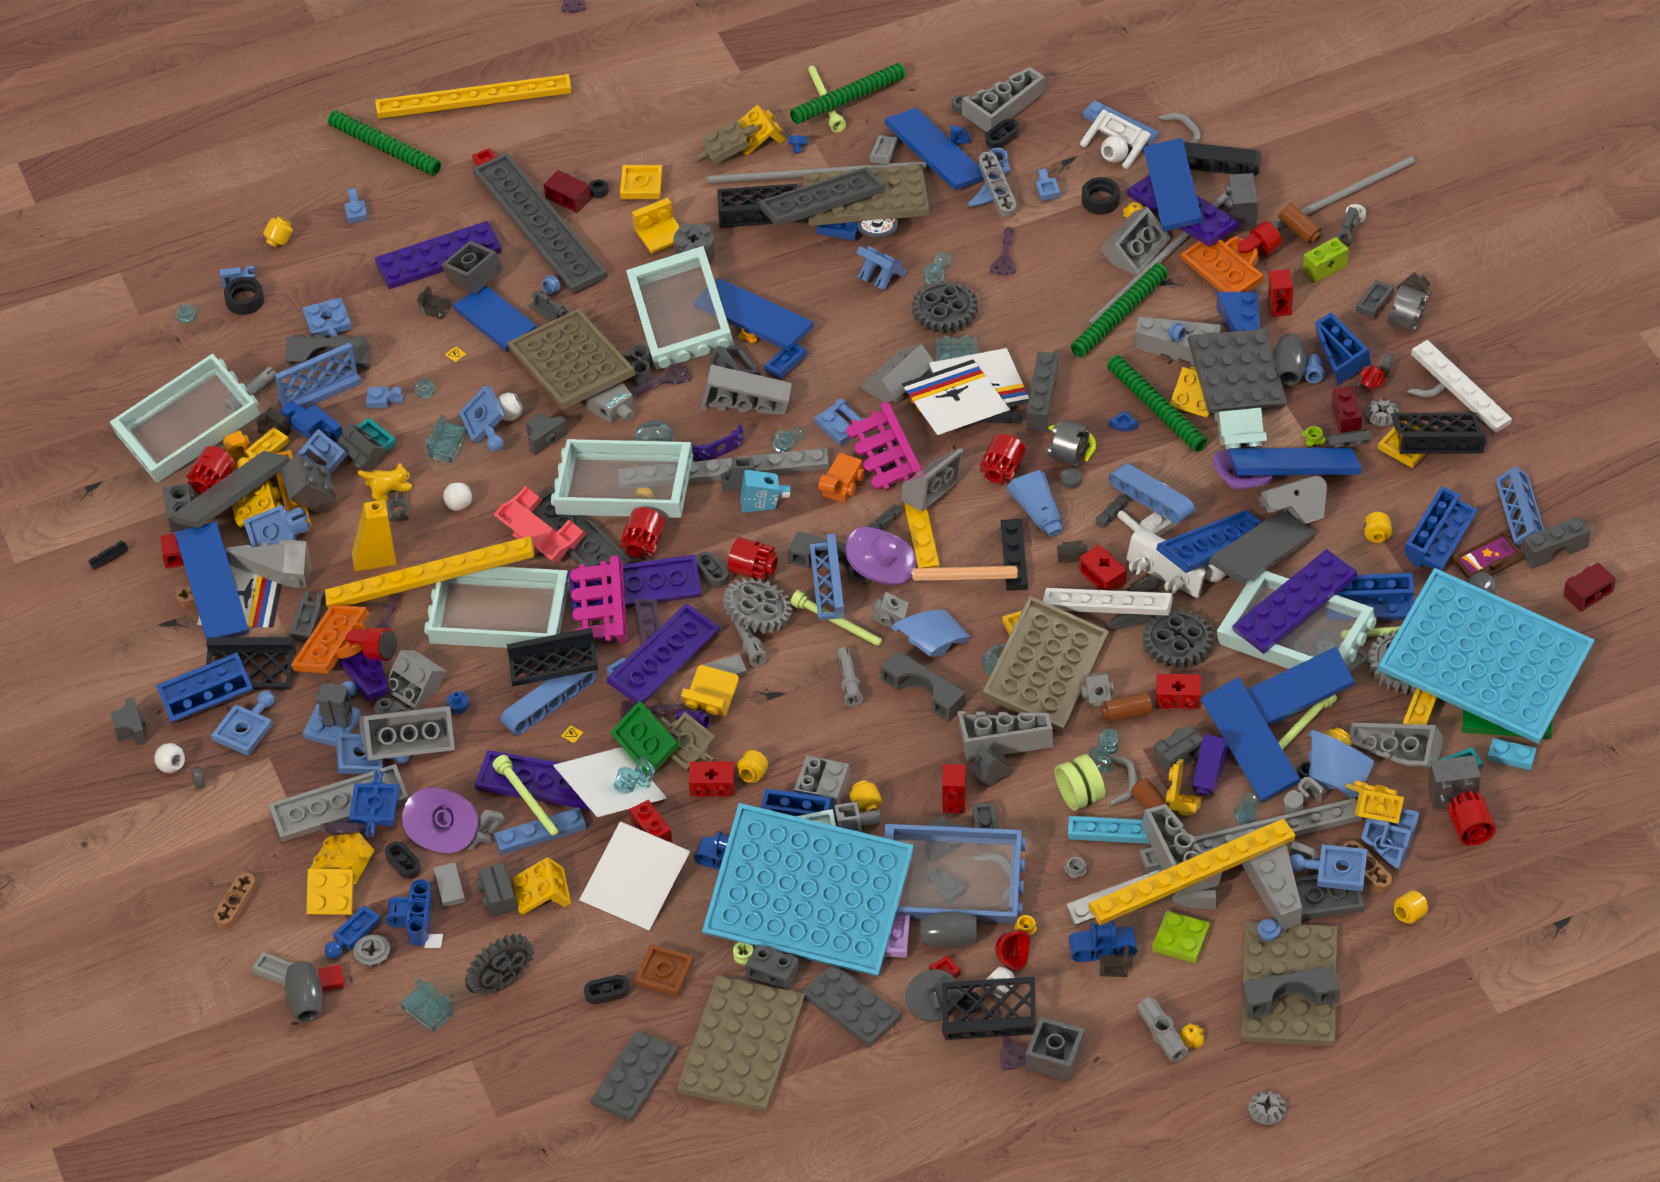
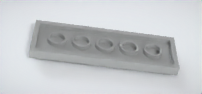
M396 764L378 769V774L379 770L384 773L383 783L399 784L400 790L397 806L406 804L409 797ZM375 771L269 803V809L281 842L348 822L354 783L373 782Z

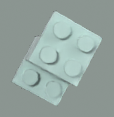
M1261 408L1214 413L1215 421H1218L1220 446L1225 445L1226 449L1241 448V444L1246 443L1247 447L1262 446V442L1267 441L1266 432H1263Z

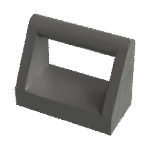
M717 346L709 361L711 365L761 376V372L741 346H729L728 348ZM739 356L748 370H741L733 358Z

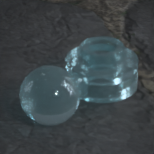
M947 252L937 253L935 263L928 264L924 268V279L927 283L931 284V281H933L935 284H938L939 279H944L943 268L947 267L951 262V257Z
M798 426L790 428L788 432L780 430L772 437V445L779 452H787L794 443H799L803 440L804 431Z
M1247 792L1243 794L1240 803L1233 811L1235 819L1240 824L1253 823L1257 818L1255 808L1258 805V798L1254 793Z

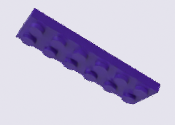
M1149 174L1129 187L1127 195L1159 215ZM1197 196L1203 222L1181 227L1180 229L1210 247L1237 229L1239 224L1236 219Z
M485 221L375 257V263L388 289H392L444 272L441 264L469 241L491 249L496 254L502 253V247L489 222Z
M1325 549L1232 625L1233 631L1264 654L1358 577L1357 571Z
M696 555L623 564L626 607L701 597ZM568 572L570 592L572 593L574 589L580 588V583L573 582L570 577L571 572ZM611 578L608 579V584H611ZM602 580L586 582L587 587L602 585ZM609 598V604L613 603L612 598ZM572 599L573 611L577 608H582L581 602L577 603ZM603 599L588 601V607L603 605Z
M686 603L607 677L606 682L637 704L638 701L645 703L719 633L720 627Z
M487 750L475 782L476 790L522 798L508 778L497 773L492 766L497 757L507 755L512 762V770L536 801L591 810L553 766L560 762Z

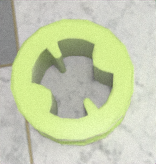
M741 942L735 944L733 947L734 960L740 965H746L754 951L753 946Z

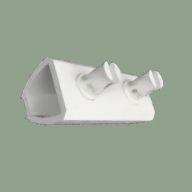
M1144 528L1135 531L1131 537L1126 558L1130 571L1133 572L1137 569L1136 574H1139L1143 570L1166 582V591L1173 588L1172 594H1174L1179 589L1199 599L1206 573L1204 567L1185 573L1156 550L1157 544L1166 541L1165 539Z

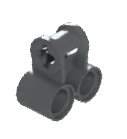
M640 344L632 348L631 354H621L634 368L636 374L627 380H634L635 384L639 387L650 385L652 382L650 371L652 360L649 348L646 345Z

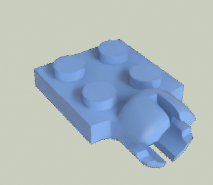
M280 505L243 520L251 546L253 547L261 546L265 542L273 545L279 544V540H296L299 534L310 529V522H306L308 516L301 507L286 511L285 507Z

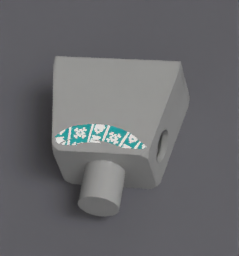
M623 382L586 399L587 409L609 423H614L621 417L628 422L635 415L634 411H632L634 408L633 396Z

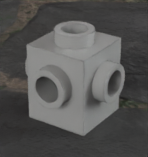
M885 592L880 599L877 598L872 606V610H874L872 619L891 628L894 623L905 618L909 602Z
M1106 672L1083 675L1084 685H1081V693L1088 703H1092L1093 706L1104 705V701L1111 700L1110 694H1114L1113 683L1108 680Z

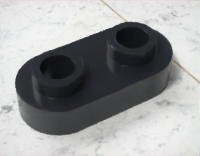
M1005 119L990 129L985 135L986 145L992 149L1001 148L1019 134L1018 122L1013 119Z
M392 842L386 847V859L401 877L413 879L420 874L421 865L419 859L404 843Z
M623 975L592 980L584 987L585 999L591 1004L622 999L630 991L629 981Z

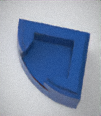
M950 126V137L954 144L971 143L970 134L966 129L960 126Z
M1124 411L1109 420V426L1119 431H1131L1138 428V422Z

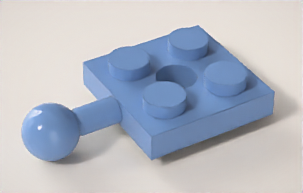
M341 297L302 307L312 338L314 335H329L330 338H334V336H338L337 333L352 329Z
M485 385L459 413L471 440L479 443L487 435V447L491 451L496 452L502 449L503 439L495 434L493 428L505 415L492 387Z
M345 681L342 684L348 688L350 698L357 694L358 687L356 683ZM317 704L303 732V737L336 747V734H352L359 716H361L360 709L353 708V715L348 728L338 727L337 725L328 727L324 724L322 716L318 715L319 704Z
M270 691L259 693L257 697L258 703L252 711L235 704L212 733V741L249 756L273 726L272 720L260 715L264 708H269L274 704V695ZM247 728L245 732H237L238 729Z
M336 734L338 774H366L383 768L382 759L367 760L361 734ZM360 751L364 756H357L354 752ZM412 755L385 759H395L399 763H406L410 761Z
M1322 844L1320 861L1305 860L1300 854H1293L1289 857L1294 872H1300L1304 868L1319 870L1318 887L1363 891L1367 849ZM1339 865H1345L1348 867V869L1345 871L1338 870L1336 867Z

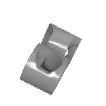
M1304 777L1299 782L1298 792L1291 790L1285 795L1284 814L1302 811L1303 802L1307 803L1309 801V794L1307 792L1321 803L1323 788L1313 778Z

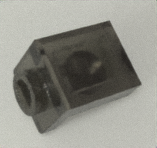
M1416 272L1396 287L1399 290L1400 286L1403 285L1421 292L1426 291L1429 295L1432 293L1429 289L1430 282L1424 275L1419 277Z
M428 286L417 298L420 313L441 320L451 306L450 300L432 295L431 287Z
M271 407L256 420L258 432L262 435L270 428H276L286 436L291 433L289 419Z
M1124 946L1123 956L1100 955V976H1128V968L1133 966V954H1128L1129 946Z

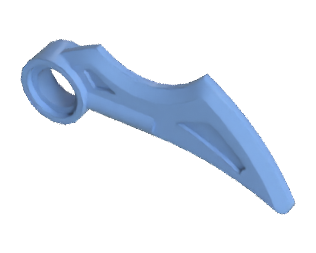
M1002 148L991 149L989 152L1003 158L999 161V164L1005 175L1010 171L1007 152ZM991 174L989 178L997 180L999 176ZM984 182L977 195L968 203L969 207L993 201L986 182ZM1002 189L995 191L998 195L1005 194Z

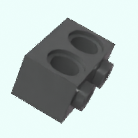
M188 483L163 487L171 532L192 528L173 522L170 515L195 499L194 491H189Z

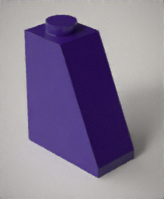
M1204 734L1191 784L1193 790H1196V794L1202 796L1215 795L1229 752L1225 738Z

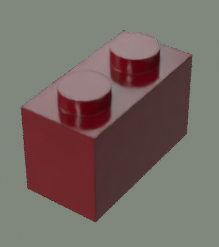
M557 170L544 183L546 199L575 213H578L591 200L590 185L560 170Z
M1354 387L1334 388L1332 390L1331 406L1339 433L1361 430L1362 414Z
M1598 562L1593 566L1586 567L1583 572L1575 577H1570L1565 582L1564 597L1582 612L1613 593L1616 578Z

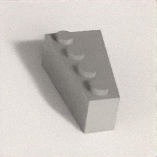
M1138 317L1135 348L1160 356L1166 354L1173 360L1179 361L1183 359L1194 365L1187 340L1188 337L1197 334L1220 333L1221 325ZM1177 322H1181L1186 327V334L1180 342L1171 341L1168 335L1170 326Z
M711 365L700 409L707 410L708 407H717V410L726 411V408H737L738 412H747L752 409L758 413L785 415L792 383Z
M1166 804L1145 809L1141 825L1163 870L1206 852L1202 851L1196 844V839L1192 834L1189 835L1185 831L1181 821ZM1222 872L1175 892L1176 897L1219 886Z
M1286 844L1241 863L1273 920L1279 923L1280 931L1300 925L1302 906Z

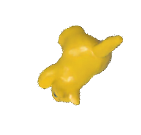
M401 463L397 465L395 470L358 471V475L366 479L365 484L371 488L372 497L377 501L387 500L390 491L408 492L412 489V485L406 482L410 474L403 468Z

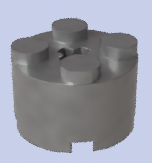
M683 223L679 226L673 237L675 255L704 246L710 264L715 258L714 236L710 226Z
M1400 286L1387 323L1415 333L1419 323L1418 320L1422 318L1424 313V306L1429 294L1407 286Z
M1065 419L1059 425L1055 424L1052 430L1054 440L1053 444H1050L1047 456L1055 461L1076 467L1079 466L1082 460L1078 458L1080 454L1084 455L1087 449L1090 432L1086 430L1089 429V426Z

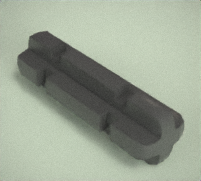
M1122 494L1118 495L1114 499L1115 501H1112L1102 511L1103 513L1098 515L1096 524L1104 528L1128 504L1127 497H1124Z
M894 504L889 508V511L886 510L874 520L875 522H871L867 527L883 530L902 514V509Z

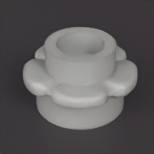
M1072 857L1065 865V872L1071 878L1082 877L1087 872V865L1082 858Z

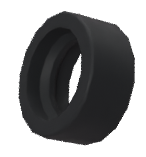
M1096 177L1088 180L1083 185L1082 204L1089 212L1107 214L1118 207L1120 188L1112 179ZM1103 191L1110 193L1112 197L1105 200H1096L1089 195L1094 192Z
M238 277L230 281L224 289L226 306L235 314L246 315L256 312L264 302L261 284L251 277ZM242 291L255 293L252 298L247 300L233 299L237 293Z

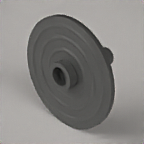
M927 970L915 976L909 983L905 995L910 1012L924 1021L942 1020V983L957 982L956 979L942 970ZM948 989V997L955 1002L961 996L960 990Z

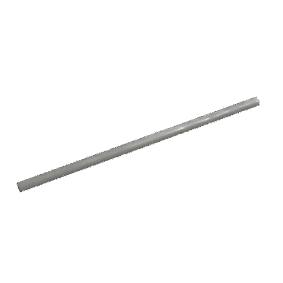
M1410 156L1301 209V211L1305 215H1309L1414 164L1415 159L1413 156ZM1281 220L1272 223L1277 229L1286 226Z
M920 161L891 163L889 165L876 164L708 176V184L802 178L803 174L812 172L825 173L861 169L864 167L882 168L892 165L922 164L923 169H926V163Z
M1223 193L1212 205L1219 209L1224 204V199L1228 195L1226 196ZM1183 231L1087 322L1088 326L1090 327L1096 319L1106 312L1155 263L1161 264L1190 235Z

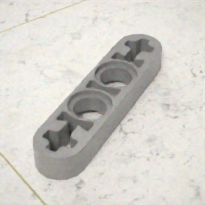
M984 152L979 156V168L997 211L1002 217H1012L1016 212V201L999 161L994 153ZM985 160H988V162H991V167H990V168H989V165H988L987 161H985ZM991 174H996L999 176V178L997 180L990 179L989 176ZM998 189H1002L1006 193L1004 195H998L995 191ZM1005 201H1006L1007 207L1010 208V209H1007L1006 207H1004V202H1005Z

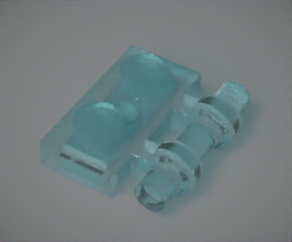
M962 335L961 338H950V336L936 338V361L977 354V337Z

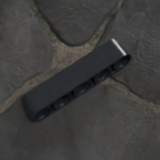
M1183 142L1190 170L1233 175L1253 173V176L1259 174L1262 154L1257 150Z

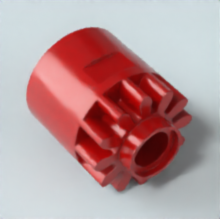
M1008 434L994 436L979 464L981 467L979 471L985 473L983 477L987 478L991 483L1002 485L1004 482L1009 484L1026 454L1025 446L1016 437Z
M207 446L203 449L187 474L186 478L189 479L187 483L191 484L194 491L202 494L231 474L235 468V462L223 449L216 446Z
M646 507L633 509L620 539V547L626 548L625 553H629L634 558L640 557L644 559L645 555L651 558L652 554L655 553L665 527L663 516L657 511Z
M738 537L730 550L728 571L757 580L761 578L762 581L766 582L767 578L773 575L777 568L778 557L775 556V547Z
M1473 791L1461 793L1453 798L1454 803H1448L1449 808L1447 811L1461 844L1466 846L1479 845L1494 836L1496 826L1485 798L1481 796L1480 792H1477L1475 795Z

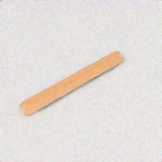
M1017 566L914 568L912 570L914 581L1010 579L1018 577Z

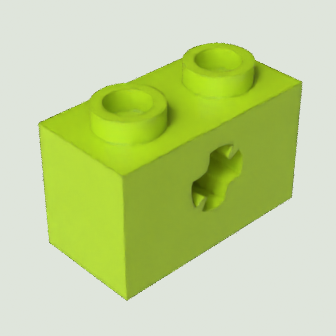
M1335 237L1304 254L1303 272L1316 283L1348 266L1349 249Z

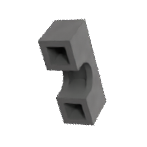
M1579 516L1524 537L1521 552L1531 569L1551 562L1553 553L1561 547H1564L1569 555L1588 548L1591 531Z

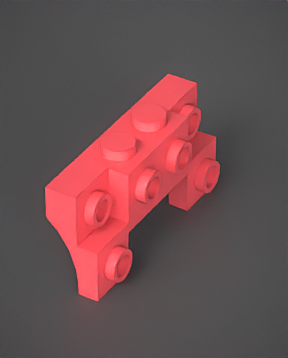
M524 486L513 499L502 504L494 516L514 531L512 535L517 539L531 536L534 552L536 554L538 551L542 552L557 564L569 548L575 549L586 533L570 520L557 532L532 513L543 499Z

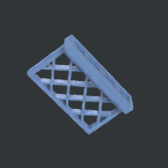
M350 342L275 374L279 393L277 399L281 408L291 401L304 408H308L361 384V379L357 374L353 347ZM347 352L343 359L339 358L341 354ZM329 360L325 367L320 366L322 362ZM335 362L339 363L335 370L331 369ZM310 368L306 375L301 374L305 369ZM316 370L321 371L317 378L312 377ZM291 376L287 383L282 382V379ZM297 379H302L298 386L293 385Z

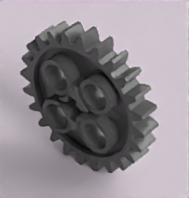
M939 279L938 284L931 281V286L924 284V290L918 289V294L913 295L912 315H914V320H918L919 326L924 324L925 330L931 327L932 333L937 329L940 330V334L944 330L951 334V329L959 332V327L965 329L966 323L972 324V319L976 318V313L978 312V300L975 298V292L971 293L970 287L965 288V283L957 285V280L953 284L950 283L949 279L946 280V283Z
M1172 608V613H1169V616L1156 615V620L1150 618L1149 624H1145V631H1143L1145 653H1150V659L1156 658V664L1163 661L1165 668L1169 664H1172L1173 669L1177 665L1184 669L1185 664L1192 668L1193 662L1201 664V658L1207 659V653H1211V647L1213 646L1211 625H1206V618L1200 620L1199 613L1192 616V610L1186 614L1183 608L1177 613Z
M513 933L510 937L506 934L503 940L498 937L496 943L490 942L487 949L482 948V953L475 955L477 959L470 962L472 967L466 970L468 972L465 975L467 978L466 982L474 993L479 995L484 993L487 996L490 991L492 994H495L497 989L503 991L505 985L510 987L511 981L519 980L517 977L519 974H525L524 968L530 967L528 962L533 960L532 955L535 953L532 950L534 948L526 936L521 934L516 936Z

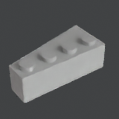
M1031 67L1009 76L1007 81L996 82L993 84V87L987 90L981 89L972 97L966 96L962 98V115L988 132L1003 120L1013 118L1044 93L1045 77Z
M957 711L959 733L966 761L976 759V750L981 745L993 752L998 750L1002 755L1053 747V728L1049 713H1019L1018 716H1012L1008 712H999V715H986L985 712H976V715H966L965 711Z

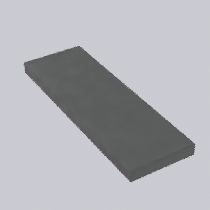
M864 167L759 201V207L773 224L778 227L885 192V186L868 167Z
M267 451L261 452L170 515L172 521L199 529L279 473L280 469L290 461V458Z
M555 488L540 497L543 500L532 513L557 532L570 520L586 533L574 550L569 548L566 552L578 566L579 564H585V567L601 565L600 561H606L607 564H610L611 556H619L623 564L633 563V560L587 515H556L555 506L551 505V495L555 493Z
M1281 510L1211 556L1209 563L1240 584L1245 585L1313 539L1316 532Z

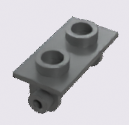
M534 291L532 295L534 301L529 304V307L549 321L570 313L565 309V306L559 305L544 295L543 291Z

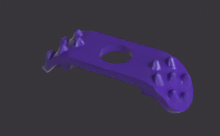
M738 424L737 429L732 431L731 435L711 444L691 445L693 460H713L741 446L742 440H744L742 424ZM726 444L721 451H716L719 445Z

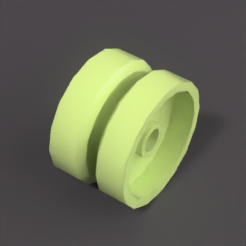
M1087 754L1075 757L1072 764L1066 761L1055 767V778L1059 791L1073 811L1086 807L1088 801L1096 803L1105 798V787L1101 774L1092 758Z

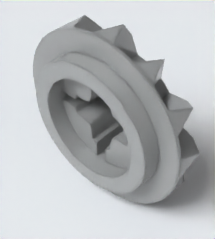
M1381 398L1378 401L1372 400L1371 404L1367 405L1366 408L1367 419L1377 426L1392 425V414L1399 413L1396 403H1391L1389 399L1386 401H1382ZM1379 409H1381L1382 411L1386 410V413H1379Z
M364 936L354 946L355 960H358L361 966L364 964L370 968L375 964L380 966L383 960L387 961L390 945L382 936ZM372 946H374L376 952H374L373 955L370 956L369 952L371 951Z
M1270 1090L1265 1093L1260 1091L1256 1096L1252 1095L1248 1110L1250 1116L1256 1122L1271 1125L1283 1119L1286 1114V1104L1279 1093L1273 1094ZM1267 1102H1269L1271 1107L1269 1108L1268 1112L1265 1113L1264 1106Z

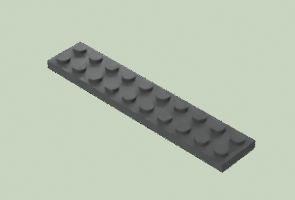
M508 153L473 168L475 177L572 294L607 278V271Z

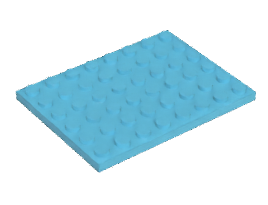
M1434 568L1378 665V671L1540 744L1595 640Z
M739 803L702 932L703 934L755 947L757 944L765 947L769 946L784 954H791L796 957L828 965H836L840 968L879 977L914 851V845Z

